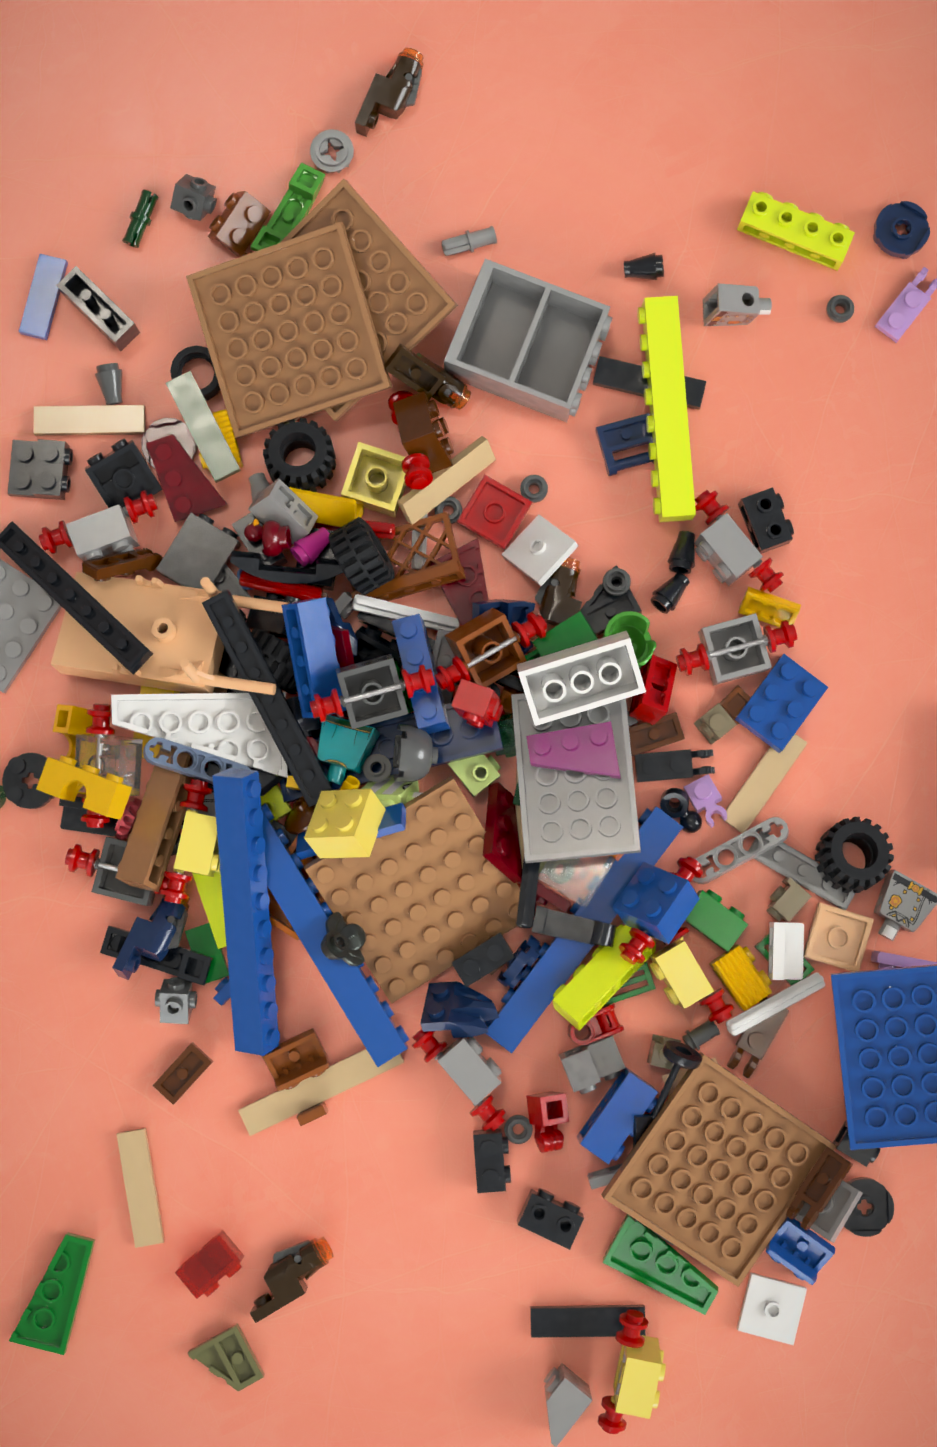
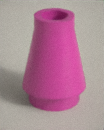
M322 527L318 531L295 541L294 546L290 549L292 555L302 566H306L308 563L312 564L329 544L330 533Z

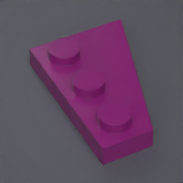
M611 721L526 736L531 766L584 772V774L605 775L621 779Z

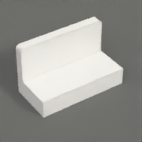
M769 922V979L802 980L804 924Z

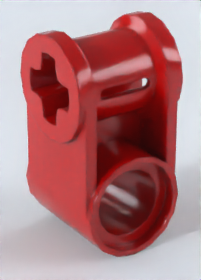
M611 1003L603 1006L586 1023L589 1030L586 1038L577 1039L574 1034L575 1027L572 1024H569L567 1031L572 1041L578 1045H588L599 1039L622 1032L624 1026L619 1024L614 1012L615 1004Z

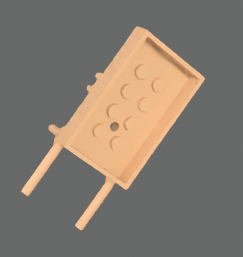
M76 572L74 579L138 638L153 655L133 675L65 610L51 665L60 674L186 693H213L214 687L275 695L276 684L218 675L224 645L202 602L222 591H219L208 577L201 579L200 584L203 589L164 584L161 580L152 577V581H149L139 575H136L135 580L111 577L108 581L100 582L95 581L94 578L85 573ZM232 595L238 607L283 613L281 605L289 603Z

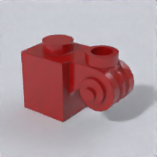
M550 1091L526 1095L529 1123L535 1126L534 1138L539 1151L545 1153L561 1150L563 1148L564 1135L558 1129V1124L569 1122L566 1093Z

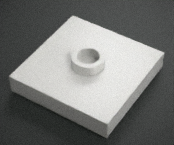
M538 515L502 553V556L535 583L542 586L576 550L578 544L548 520Z
M750 1272L737 1330L794 1346L807 1288Z

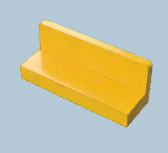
M289 487L318 515L317 523L342 527L358 517L361 518L364 514L363 504L356 503L354 499Z

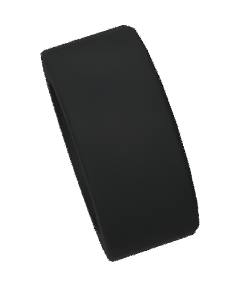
M196 345L180 351L172 361L171 378L174 379L182 375L183 367L192 359H205L213 367L208 348ZM215 370L212 382L205 388L200 389L205 400H210L220 391Z

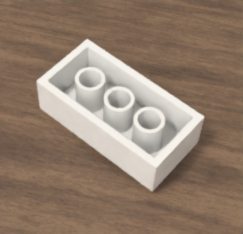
M627 631L516 664L535 726L646 692Z

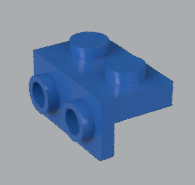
M787 1217L767 1245L766 1253L769 1254L772 1260L790 1269L797 1278L813 1285L817 1280L818 1272L835 1254V1247L810 1229H803L800 1226L801 1223L795 1218L791 1220Z

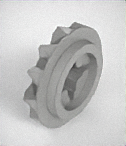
M330 129L322 131L313 139L310 155L318 169L320 168L326 173H340L342 169L349 167L354 157V148L352 141L345 133ZM328 143L333 146L334 150H340L336 152L335 161L330 155H325L328 153Z

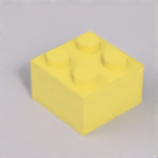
M358 442L341 496L356 500V503L363 504L364 508L395 518L399 508L397 501L402 498L406 487L405 473L401 466L405 456Z
M372 789L321 791L304 839L319 858L370 857L378 834V828L386 809Z

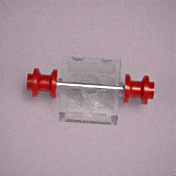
M93 704V709H87V714L93 718L92 726L86 728V733L91 734H76V766L82 768L84 764L99 768V775L106 777L107 772L123 777L122 783L133 787L130 796H139L143 739L112 735L115 734V729L110 727V718L112 717L111 705ZM83 786L78 792L86 793L85 786ZM87 809V814L81 816V821L86 822V827L103 828L104 823L110 822V817Z

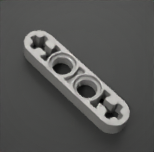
M779 817L769 818L697 857L696 860L703 867L711 864L708 858L713 856L714 863L720 870L715 872L714 868L711 867L705 871L706 877L693 878V881L697 884L709 883L783 843L789 835L787 823ZM772 824H775L777 827L783 826V829L780 830V837H776L774 834L766 837L767 841L770 842L764 845L762 837L757 833L760 830L763 831L764 835L769 833ZM747 837L758 839L759 846L755 851L748 852L743 848V842ZM724 850L731 851L734 854L733 862L729 865L720 864L718 861L720 852Z

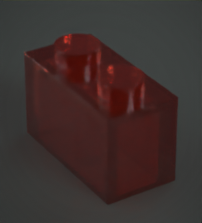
M222 1229L180 1265L175 1273L196 1299L203 1294L208 1297L220 1286L218 1281L222 1277L227 1275L230 1278L242 1268L240 1262L244 1255Z

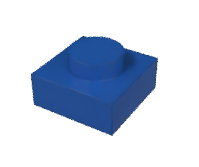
M225 977L215 988L218 993L214 996V999L221 1006L231 998L229 979Z

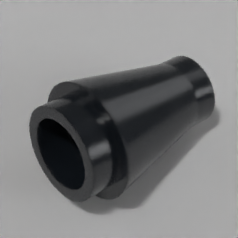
M652 253L630 261H624L625 278L657 280L658 277H664L663 256Z
M689 531L679 532L677 541L667 561L672 572L689 574L691 569L695 567L694 533Z
M677 572L674 577L653 592L651 603L662 613L667 614L670 610L673 611L686 587L690 584L689 579L682 573Z

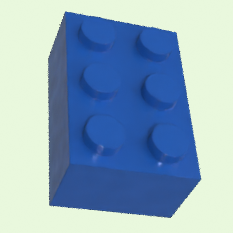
M625 1067L578 1133L577 1139L580 1145L608 1165L612 1159L617 1161L625 1149L624 1141L628 1135L633 1137L634 1115H643L645 1111L650 1113L658 1100L655 1097L658 1091Z

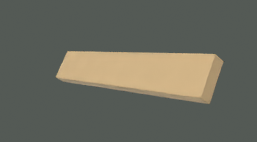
M364 1049L331 1065L320 1076L309 1077L292 1089L276 1091L239 1109L238 1112L249 1136H252L404 1063V1059L400 1053L377 1067L367 1049Z

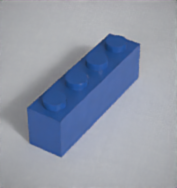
M326 597L281 605L302 718H314L310 706V701L315 700L313 694L318 693L322 698L331 696L332 689L336 688L339 699L342 695L335 670L340 668V665L337 661L335 637L331 629L330 610ZM341 705L342 711H346V707Z
M420 614L393 620L392 624L403 669L412 674L418 672L419 665L424 664L425 669L431 668L434 677L437 671L425 623ZM435 677V685L430 686L431 693H426L423 689L414 691V695L411 698L417 727L427 731L428 734L450 729L441 688L437 684Z

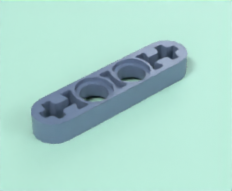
M152 738L143 748V755L148 763L213 784V777L208 776L204 770L207 762L217 763L220 772L226 770V766L233 769L251 770L246 765L164 738ZM156 744L161 745L160 750L168 754L171 752V748L175 749L171 756V764L166 762L169 756L160 755L158 758H154V753L149 749L154 748ZM188 753L192 757V765L188 768L179 766L177 763L178 754Z

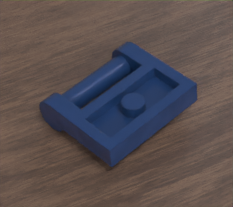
M649 413L596 427L595 431L608 476L616 475L617 471L653 462L654 464V460L649 459L648 452L619 460H614L612 454L653 443L652 432L648 433L646 428V417L650 416Z

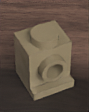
M719 703L693 723L711 745L737 725Z
M786 877L782 881L786 886L784 888L779 886L770 896L772 902L766 910L778 922L781 919L790 922L812 897L791 877Z
M653 1034L647 1062L652 1066L671 1070L674 1064L664 1056L662 1050L666 1041L681 1042V1040Z

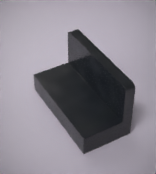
M76 797L74 802L60 799L59 806H64L60 825L61 829L116 836L117 832L114 829L118 819L110 818V822L104 823L103 828L86 827V822L81 821V816L87 814V809L83 808L82 798Z

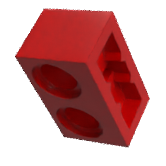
M652 654L649 661L639 668L646 692L632 697L628 716L655 725L668 713L678 664Z

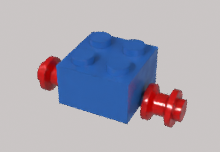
M692 857L679 858L677 864L680 868L677 873L667 872L646 862L642 863L613 905V909L623 923L631 927L629 931L632 937L629 943H621L619 945V949L622 952L620 956L625 961L633 965L636 962L642 964L645 960L642 954L646 948L652 949L655 946V942L651 937L669 944L700 899L691 884L693 878H701L703 875L701 864Z

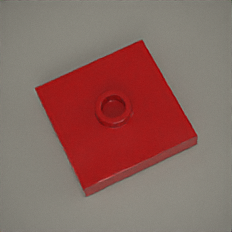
M484 475L458 518L457 524L505 551L533 502L489 476Z

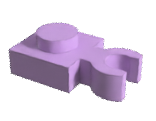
M709 774L684 786V791L696 812L706 811V822L711 828L714 827V821L711 818L713 814H720L724 821L727 820L726 810L722 806L717 805L718 802L722 801V796Z

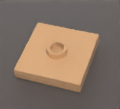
M818 902L803 957L852 972L859 971L874 919Z

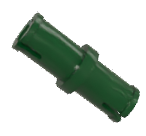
M142 190L135 212L130 214L131 222L122 240L125 244L130 243L129 246L139 248L146 226L151 224L150 216L159 198L156 194L152 196V192Z

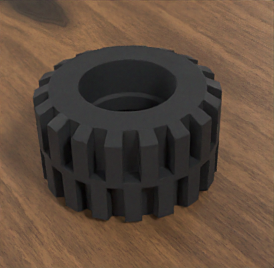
M300 418L299 422H295L294 419L289 420V424L286 425L283 422L278 424L277 431L274 429L270 431L271 439L266 438L264 442L266 449H263L265 464L272 481L275 482L279 478L288 487L310 490L312 492H317L316 487L318 486L324 488L327 485L325 479L331 480L333 477L332 470L336 468L333 444L326 430L322 426L318 428L317 422L313 420L308 424L306 418ZM308 448L315 452L312 460L305 465L292 466L285 462L288 454L295 449Z
M358 517L329 534L330 547L340 568L351 585L359 593L365 596L394 579V569L384 547L369 524L362 518Z
M254 628L251 633L281 690L290 694H297L289 644L265 630Z
M853 817L850 820L849 818L841 820L825 832L815 849L819 851L815 855V861L820 862L817 870L819 873L823 871L825 874L822 879L826 883L831 881L833 883L831 887L836 890L842 887V892L849 893L852 890L854 893H860L881 881L885 874L890 871L892 866L889 863L893 861L894 855L889 854L893 850V845L886 841L889 838L886 832L882 834L879 831L882 828L880 825L875 824L872 826V820L865 818L861 821L860 817ZM844 842L853 843L862 850L865 856L864 869L853 867L846 861L842 851Z

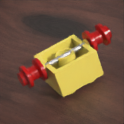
M191 779L190 784L184 783L183 788L188 791L187 800L181 801L179 806L189 809L186 811L175 859L174 872L176 873L164 871V876L169 879L167 888L160 889L159 893L165 895L164 901L181 904L182 899L188 900L189 895L184 892L185 884L191 882L193 877L182 875L184 871L214 877L215 871L220 872L216 817L198 813V811L208 812V807L204 805L205 795L212 794L213 790L207 788L208 782Z
M680 927L671 940L673 943L650 957L653 962L649 966L655 977L660 981L664 980L667 985L663 990L671 1004L675 1006L678 1004L685 1009L698 1001L700 1006L707 1005L710 1010L709 1022L716 1021L717 1024H720L732 1017L730 1011L734 1009L733 1004H725L722 999V995L725 992L723 988L714 991L686 942L683 941V935L689 932L688 928Z
M628 1310L620 1314L619 1322L624 1327L623 1330L616 1332L615 1337L622 1346L613 1384L614 1396L602 1398L601 1405L606 1411L598 1416L597 1421L603 1431L609 1434H618L626 1429L627 1422L622 1418L623 1414L650 1419L652 1408L657 1409L659 1404L660 1391L657 1390L658 1381L663 1382L666 1364L663 1363L664 1350H660L658 1338L640 1335L641 1330L647 1329L649 1322L644 1317V1314L637 1310Z

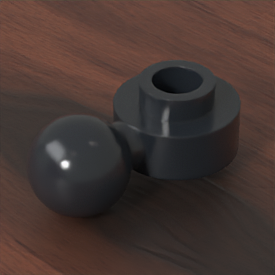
M679 788L666 790L661 796V810L671 818L680 817V825L683 826L682 829L685 832H697L702 826V818L697 812L688 811V795ZM677 798L679 802L674 803L670 799Z

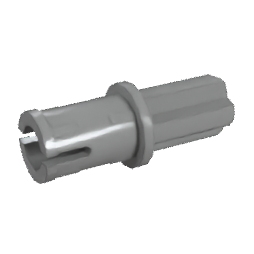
M490 226L489 228L471 233L467 230L465 231L466 234L445 239L442 241V249L445 256H450L468 250L472 253L476 248L493 243L496 244L497 238L494 227Z

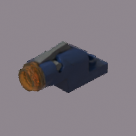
M164 895L159 906L151 915L150 921L140 917L136 918L112 967L118 977L129 980L131 974L135 973L140 966L141 955L161 961L167 955L169 949L179 946L188 917L189 897L188 900L182 899L181 904L164 901Z

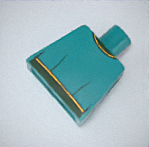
M327 715L326 722H322L317 759L324 764L330 765L327 773L330 783L342 786L346 770L358 774L362 772L364 762L370 756L380 736L378 730L369 726L352 729L350 721Z

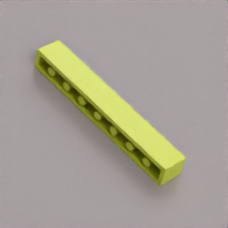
M678 296L644 298L642 306L638 307L637 317L638 324H643L644 333L640 334V350L645 351L646 361H642V376L647 378L648 388L644 389L645 405L650 407V416L646 417V428L648 433L652 432L653 443L648 445L649 459L654 460L655 470H651V486L656 487L657 498H653L654 515L658 514L659 522L692 520L696 515Z

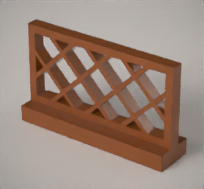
M447 511L420 519L413 525L407 523L395 527L396 533L394 536L398 535V537L392 539L394 544L387 555L393 564L401 568L393 580L365 596L389 602L466 578L464 568L460 563ZM443 521L445 530L439 539L428 533L433 524ZM415 530L420 533V536L413 547L402 542L407 532ZM425 537L437 542L429 556L418 550ZM399 545L410 550L403 564L392 559ZM441 546L451 551L452 560L441 563L434 558ZM415 554H418L427 560L422 569L414 571L408 566ZM352 586L353 592H351L353 599L356 594L362 595Z

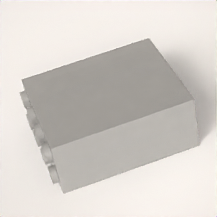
M485 259L444 359V369L465 384L567 423L569 416L575 417L582 397L579 391H585L590 380L593 368L589 366H595L603 344L599 340L605 341L613 318L608 316L610 306Z

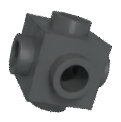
M185 174L175 184L170 208L184 214L189 219L201 221L208 213L211 214L216 206L217 199L214 198L216 186L207 183L203 178Z
M178 977L164 979L161 989H157L155 993V1007H160V1023L189 1024L192 1010L197 1005V991H192V982Z

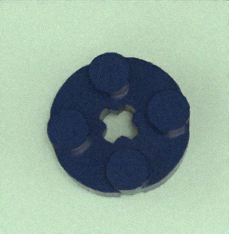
M909 201L887 205L875 221L874 242L890 256L902 259L909 258L923 248L930 236L926 212L917 204ZM902 223L905 224L908 234H898L895 225L900 227Z
M530 935L528 940H525L515 951V958L506 963L508 968L505 972H500L497 981L505 987L509 986L513 989L523 976L524 966L528 965L531 967L540 955L539 951L542 948L539 945L540 941Z

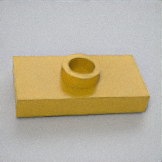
M748 586L738 613L745 616L756 613L758 620L780 627L781 621L787 620L789 625H794L800 612L801 604L761 592Z

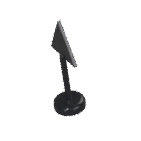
M673 1040L665 1042L662 1052L674 1065L652 1113L634 1115L633 1148L650 1123L660 1113L680 1067L693 1070L700 1066L703 1058L701 1054L690 1046Z

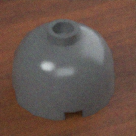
M399 724L397 729L402 731V734L395 736L393 767H399V775L393 774V778L396 782H415L424 778L429 773L431 764H437L438 747H433L432 738L427 731L418 729L417 726Z

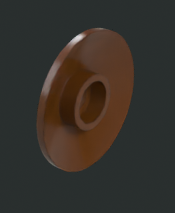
M303 796L294 802V808L286 818L284 826L290 834H298L307 830L316 804L309 807Z

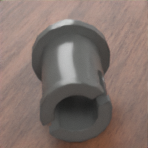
M708 1020L691 1032L689 1030L685 1031L686 1035L682 1039L686 1045L698 1051L700 1050L699 1046L720 1035V1031L714 1021L709 1022Z

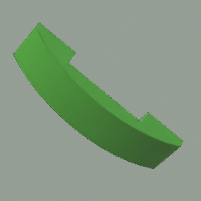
M301 163L289 182L288 191L267 226H262L250 249L256 252L280 243L308 215L326 174Z

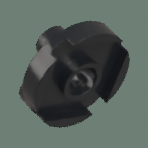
M25 753L9 761L2 778L3 789L8 800L22 808L38 809L49 803L52 798L54 799L55 796L36 790L38 784H33L32 789H29L28 784L24 782L30 773H34V778L40 779L47 760L46 756L37 753Z
M858 1177L846 1182L863 1194L844 1227L855 1235L862 1237H871L882 1232V1229L886 1227L887 1223L891 1222L894 1215V1202L891 1194L882 1184L872 1178ZM863 1199H866L867 1203L872 1204V1208L867 1209L866 1214H862L861 1210L857 1209V1205Z

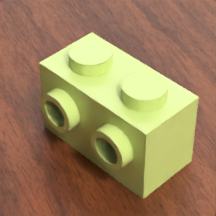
M483 754L447 763L473 797L477 796L501 776L498 773L501 767L491 755L488 758Z

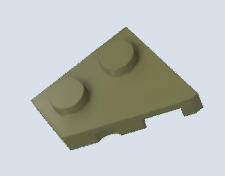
M238 1323L188 1352L190 1358L193 1360L197 1359L207 1366L211 1373L225 1379L227 1384L237 1391L255 1383L265 1375Z

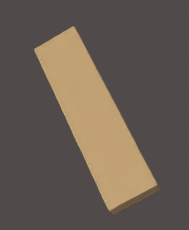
M144 405L34 406L33 434L35 436L144 434L145 432Z
M483 436L478 438L451 459L453 466L434 472L432 474L433 481L429 486L421 490L412 489L397 501L408 523L411 525L416 523L496 460L488 439Z
M794 734L782 752L778 753L769 747L727 807V820L725 822L740 833L747 831L808 742Z
M146 1128L117 1133L135 1248L164 1243L165 1239Z

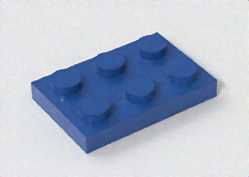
M783 654L735 720L780 753L826 692L828 686L787 655Z

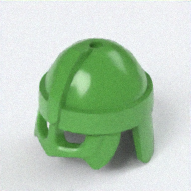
M633 611L621 612L608 622L603 638L627 631L639 668L649 661L656 649V642L651 640L648 632L650 622L641 613Z

